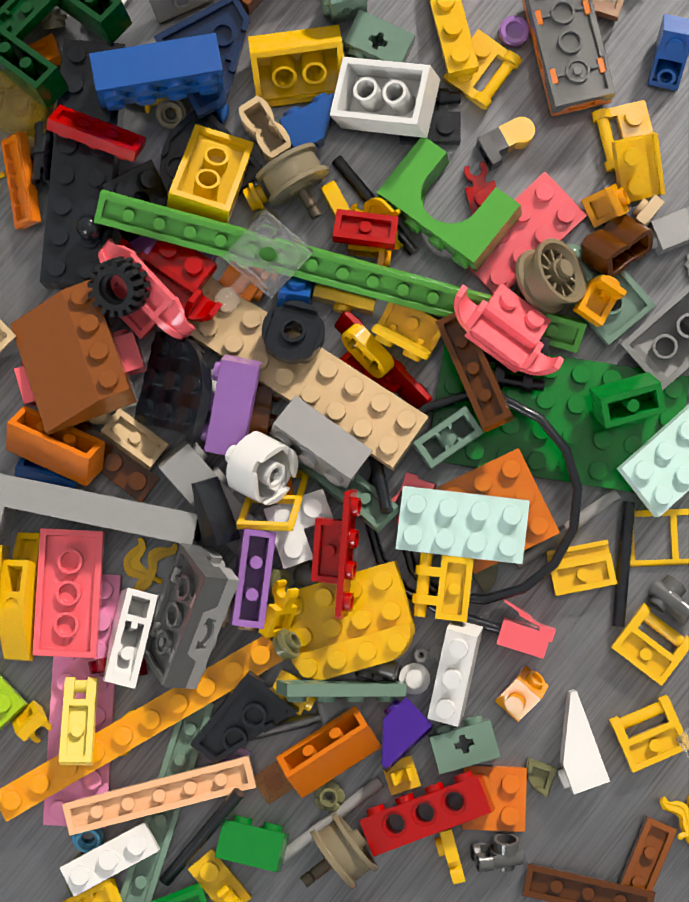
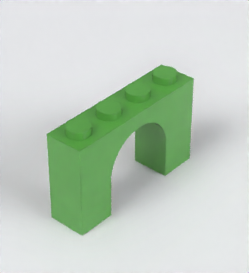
M421 137L380 187L377 195L387 201L394 210H401L399 216L405 220L403 223L409 230L415 234L422 232L429 237L428 242L434 248L441 252L445 249L451 253L453 261L464 269L470 267L477 272L521 217V204L495 187L478 210L464 221L444 223L431 217L424 208L425 196L432 184L448 166L449 159L446 151L429 139Z

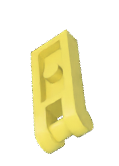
M76 677L65 678L59 750L60 765H93L97 696L99 693L98 677H88L87 680H77ZM76 693H86V699H75Z

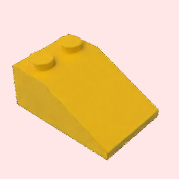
M195 124L169 190L167 207L229 224L254 142Z

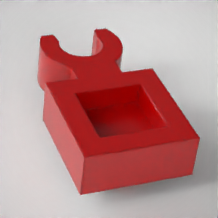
M484 161L479 164L481 173L477 176L470 173L469 166L464 167V178L472 184L471 187H467L464 190L471 216L496 187L495 180L485 181L487 166Z

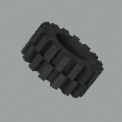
M119 256L94 267L95 271H92L89 275L94 280L87 283V287L93 288V291L88 294L89 298H96L97 301L92 303L95 308L102 306L100 310L102 314L105 315L110 312L109 317H123L139 310L140 307L145 305L146 301L144 299L150 295V292L145 291V289L151 286L150 281L144 282L143 277L148 276L146 271L139 272V269L142 267L139 262L132 264L134 259L129 257L124 259V256ZM114 275L120 276L126 283L127 296L124 299L118 298L111 288V278Z

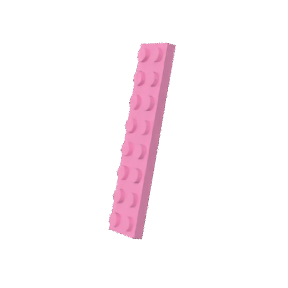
M103 574L98 658L53 656L49 716L52 730L48 732L47 761L59 755L66 677H76L77 680L98 677L99 693L97 696L95 733L114 723L116 684L104 682V673L90 674L88 662L107 657L113 619L122 589V575ZM76 693L75 699H86V693ZM111 761L45 799L43 825L67 826L62 807L63 803L110 791Z

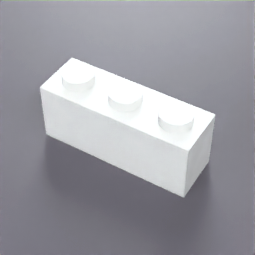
M451 621L447 627L427 719L459 726L465 712L483 631L482 626L467 622Z

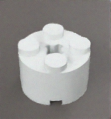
M253 431L245 436L237 445L230 446L225 454V460L228 462L226 469L228 486L250 499L265 505L275 504L287 494L290 487L286 485L290 477H296L298 470L296 452L287 445L259 431Z

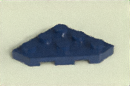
M220 0L154 36L156 42L216 33L223 68V88L218 89V92L211 95H200V92L187 94V98L199 119L225 106L250 26V18L239 0Z

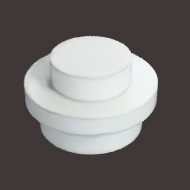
M410 663L400 671L399 682L407 684V693L417 695L428 688L430 674L423 665Z

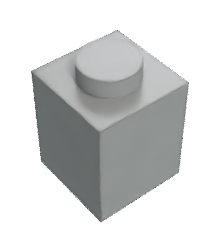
M686 208L653 220L647 226L653 230V246L651 250L655 249L657 256L689 244V215Z

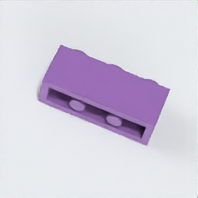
M227 354L223 356L221 362H215L212 380L217 381L215 393H211L208 411H211L210 422H205L201 441L206 442L205 452L225 455L230 446L237 445L249 434L262 362Z
M240 529L235 575L238 577L239 583L238 590L233 595L230 605L228 623L231 625L264 629L276 532Z

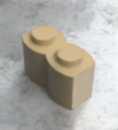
M255 96L239 107L243 128L248 136L258 143L260 154L267 163L280 154L292 149L287 131L283 126L274 121L273 112L264 99Z

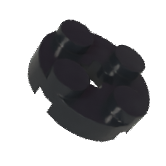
M287 301L283 303V306H279L275 310L273 308L267 313L262 324V338L268 354L278 361L287 364H306L312 361L314 356L321 350L325 340V326L313 306L302 301ZM293 326H297L299 333H301L295 339L289 338V335L285 333L286 330H292Z

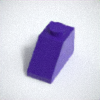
M407 697L401 702L396 699L384 711L387 716L383 718L382 768L386 773L419 743L433 727L431 722Z

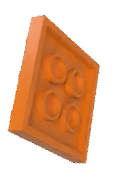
M519 448L434 488L437 490L529 500L524 550L560 534ZM474 559L473 572L476 574L500 561Z

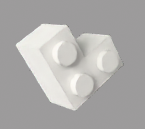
M323 489L303 496L293 531H271L276 532L275 545L285 570L312 560L313 553L305 530L315 527V518H333ZM277 504L263 509L267 521L288 522L293 504Z

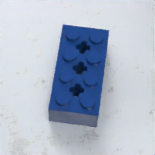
M216 33L89 53L100 107L107 108L109 111L120 110L126 107L125 104L137 102L138 105L142 106L151 105L156 102V99L169 97V100H181L186 98L187 94L200 92V95H211L218 92V89L223 88V68Z

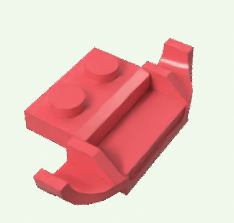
M109 238L98 251L100 263L119 256H124V259L132 258L134 259L132 264L139 262L142 265L139 269L140 273L143 271L147 272L148 276L143 277L144 282L150 281L151 286L145 289V291L150 292L149 297L144 299L146 301L145 305L140 307L139 310L120 318L140 339L147 337L157 325L174 338L180 340L188 338L196 328L187 322L179 298L169 291L140 260L135 251L125 246L116 245ZM114 275L111 279V288L118 298L124 299L127 296L126 283L120 276Z
M502 283L495 289L488 302L483 299L478 306L467 296L468 288L465 285L461 286L454 298V311L458 322L466 331L464 335L466 338L514 373L520 371L529 375L541 376L552 374L559 370L565 359L561 356L556 358L547 357L540 352L544 344L539 340L551 322L548 317Z

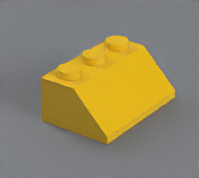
M339 25L248 37L256 96L264 99L270 107L310 102L319 94L327 93L329 95L335 92L344 57Z

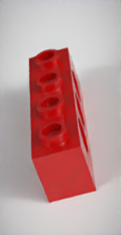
M469 770L454 776L455 783L443 786L442 781L425 787L426 793L414 798L411 792L396 798V805L385 809L382 803L367 809V816L359 821L372 856L380 855L492 813L495 807L482 773L473 775L472 771ZM457 792L463 797L464 804L462 808L456 809L450 806L448 802L449 793ZM426 803L433 808L434 816L432 819L427 820L420 816V804ZM396 814L403 818V830H395L391 827V815Z

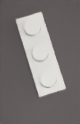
M145 821L61 866L60 870L73 896H76L158 852L160 848Z

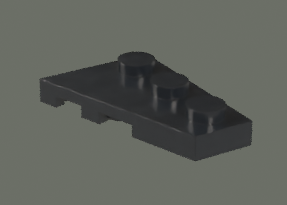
M249 669L193 738L190 745L216 764L245 746L247 742L258 735L274 728L277 723L299 712V707L292 702H288L287 698L283 695L276 693L272 686Z

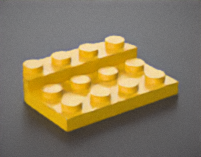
M391 561L356 572L355 579L351 580L350 593H354L353 610L348 612V615L342 620L335 619L337 584L320 582L299 589L298 597L293 603L297 606V610L289 631L296 633L301 642L300 655L295 659H291L301 676L315 680L337 677L396 660L402 657L410 647L413 634H415V624L397 561Z

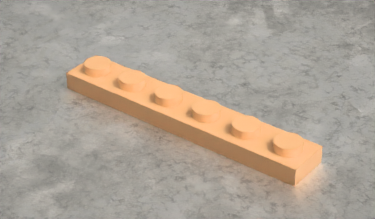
M248 755L65 802L62 804L70 836L226 796L234 788L245 791L257 786Z

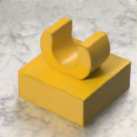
M35 700L11 721L15 734L24 742L30 737L33 742L39 743L41 741L40 737L35 733L39 727H45L48 731L52 730L43 707Z
M411 754L404 756L387 773L384 771L391 796L421 786Z

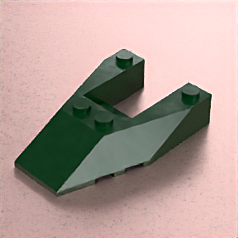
M0 0V70L27 95L46 109H49L69 87L58 67L22 40L57 6L112 45L132 24L121 0Z

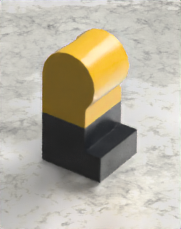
M517 117L477 138L476 147L490 171L501 166L503 161L502 155L513 149H524L530 145L535 134L534 123L526 117Z

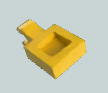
M285 579L276 581L272 587L275 603L268 604L264 629H259L258 631L266 638L276 637L277 632L281 629L289 630L297 610V606L293 603L298 597L299 589L291 588L285 592V586L287 585Z

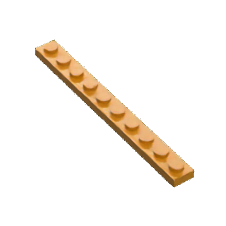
M261 636L206 668L197 689L172 688L95 733L93 765H60L59 755L0 788V811L6 822L232 691L249 669L258 676L282 662L283 659L276 653L271 638Z

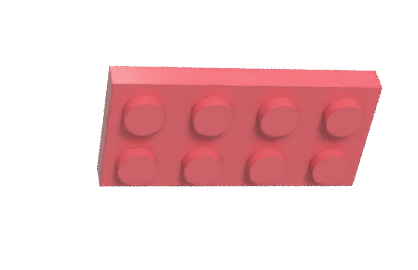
M546 172L541 174L515 199V201L521 204V217L476 272L470 267L467 268L491 294L501 283L508 289H511L517 283L515 267L517 259L522 253L532 249L536 250L537 246L546 239L553 238L562 241L587 217V214Z
M40 528L33 655L98 658L105 531Z

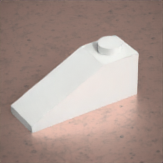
M126 588L120 592L112 624L104 682L135 689L158 595L131 588Z
M572 689L567 691L559 760L562 769L557 772L563 788L569 787L570 791L575 795L608 783L610 780L576 690Z

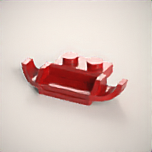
M124 238L119 242L118 245L135 251L140 260L169 291L179 298L186 320L193 322L210 321L222 308L223 304L210 300L204 296L201 290L216 271L217 265L197 250L158 240L151 251L146 254L143 251L140 253L135 250Z

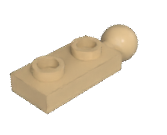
M118 409L113 416L109 412L88 420L94 425H105L100 431V436L149 471L169 447L166 441L122 409Z

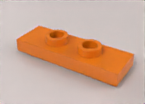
M18 131L1 140L14 226L15 229L25 230L41 222L38 191L36 185L31 183L33 161L30 156L27 132Z

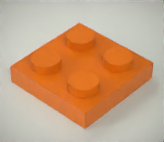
M472 765L463 768V773L469 770L472 771L473 775L482 773L495 809L492 813L462 823L461 829L525 832L527 768L493 765Z

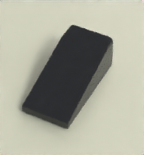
M218 476L192 483L202 545L220 546L240 539L239 530L237 529L234 516Z

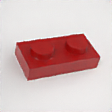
M337 209L332 242L394 250L399 217Z

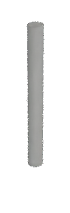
M612 489L580 512L579 528L621 498L619 493ZM570 520L558 528L560 534L526 550L523 555V564L515 563L518 569H523L558 544L565 535Z
M376 776L341 803L340 808L335 812L342 818L346 817L382 789L384 784ZM335 812L327 814L287 845L283 863L288 862L311 844L314 840L310 832L313 829L320 831L333 821L332 814Z

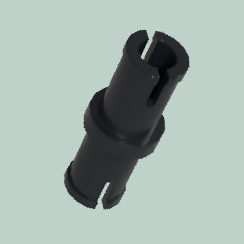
M38 121L34 124V147L30 150V156L33 158L31 183L39 186L40 174H43L42 186H49L53 132L45 130L44 134L43 121Z

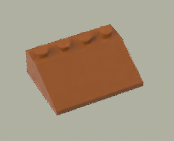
M92 279L59 291L10 324L13 333L17 336L15 340L47 435L137 402L107 315L100 312L102 306L95 308L92 304L97 301L95 297L89 298L88 293L92 292L93 288H88L87 283Z

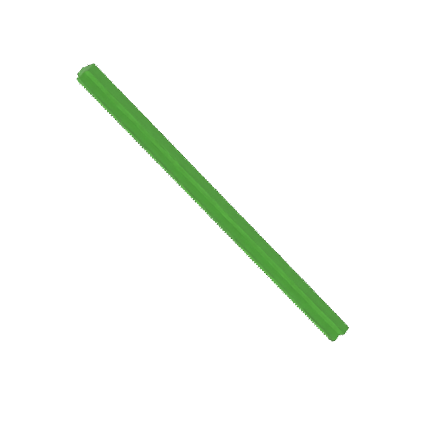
M103 189L100 192L94 223L442 317L455 312L454 298L461 288L456 285ZM467 289V296L477 306L483 299L488 302L491 297L489 294ZM558 313L544 314L551 320L542 337L550 338L549 346L578 353L587 326L586 321Z

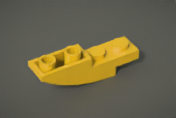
M17 532L12 559H3L0 578V640L4 659L33 662L34 659L33 639L40 533Z

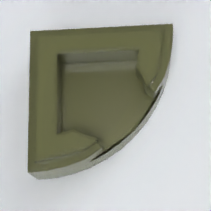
M498 563L476 574L472 573V577L484 594L492 588L497 579Z
M527 757L525 767L527 768V778L530 784L539 794L548 798L558 768Z

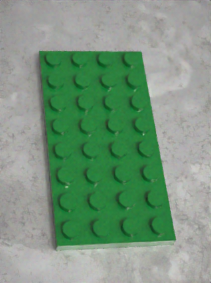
M445 342L435 400L466 391ZM548 354V357L556 358L558 355ZM561 356L565 360L558 371L548 375H533V378L545 379L543 392L531 390V393L521 392V389L503 387V395H507L544 415L569 445L582 485L636 494L617 468L686 407L689 376L680 375L662 390L666 412L607 429L594 417L589 389L646 373L643 369ZM490 364V366H491V368H492V370H493V373H495V366H496V365H495V364ZM507 367L505 368V375L523 376V372L517 371L514 373ZM466 401L433 411L431 429L464 406L467 407L480 427L481 425L471 402ZM511 408L510 411L514 420L486 433L483 432L479 438L443 462L478 468L519 448L534 478L571 483L562 452L537 422Z

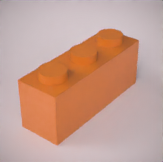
M25 405L7 422L6 450L86 487L103 469L105 441L72 426L47 435L39 412Z
M355 705L276 756V759L288 781L303 799L381 748L382 745Z

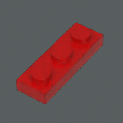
M59 105L47 119L46 130L57 133L63 138L73 139L86 144L92 149H99L115 155L121 160L134 162L142 152L147 138L63 105Z

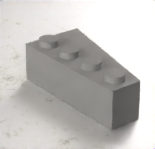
M183 438L158 460L157 465L159 469L195 509L191 484L218 476L237 523L245 497L237 491L233 493L225 485L227 478L217 466L214 469L210 468L204 461L209 456L197 443L191 446ZM249 512L246 521L265 520L258 512L254 516ZM239 539L226 543L236 556Z

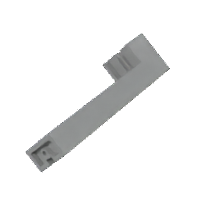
M0 473L1 539L10 540L16 510L178 544L198 545L200 528L198 517L195 513Z

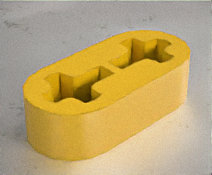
M334 180L320 187L321 193L334 218L337 209L350 210Z
M354 324L342 334L341 339L345 348L372 376L382 378L393 369L394 360L392 356L375 340V337L360 324Z

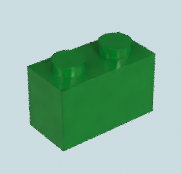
M649 372L589 389L594 417L606 429L666 412L661 382Z
M234 815L233 820L225 819L223 821L215 858L273 872H281L290 834L282 832L283 826L264 822L262 828L251 825V818Z

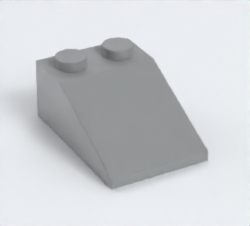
M689 284L621 343L622 347L645 372H649L661 382L662 390L689 368Z

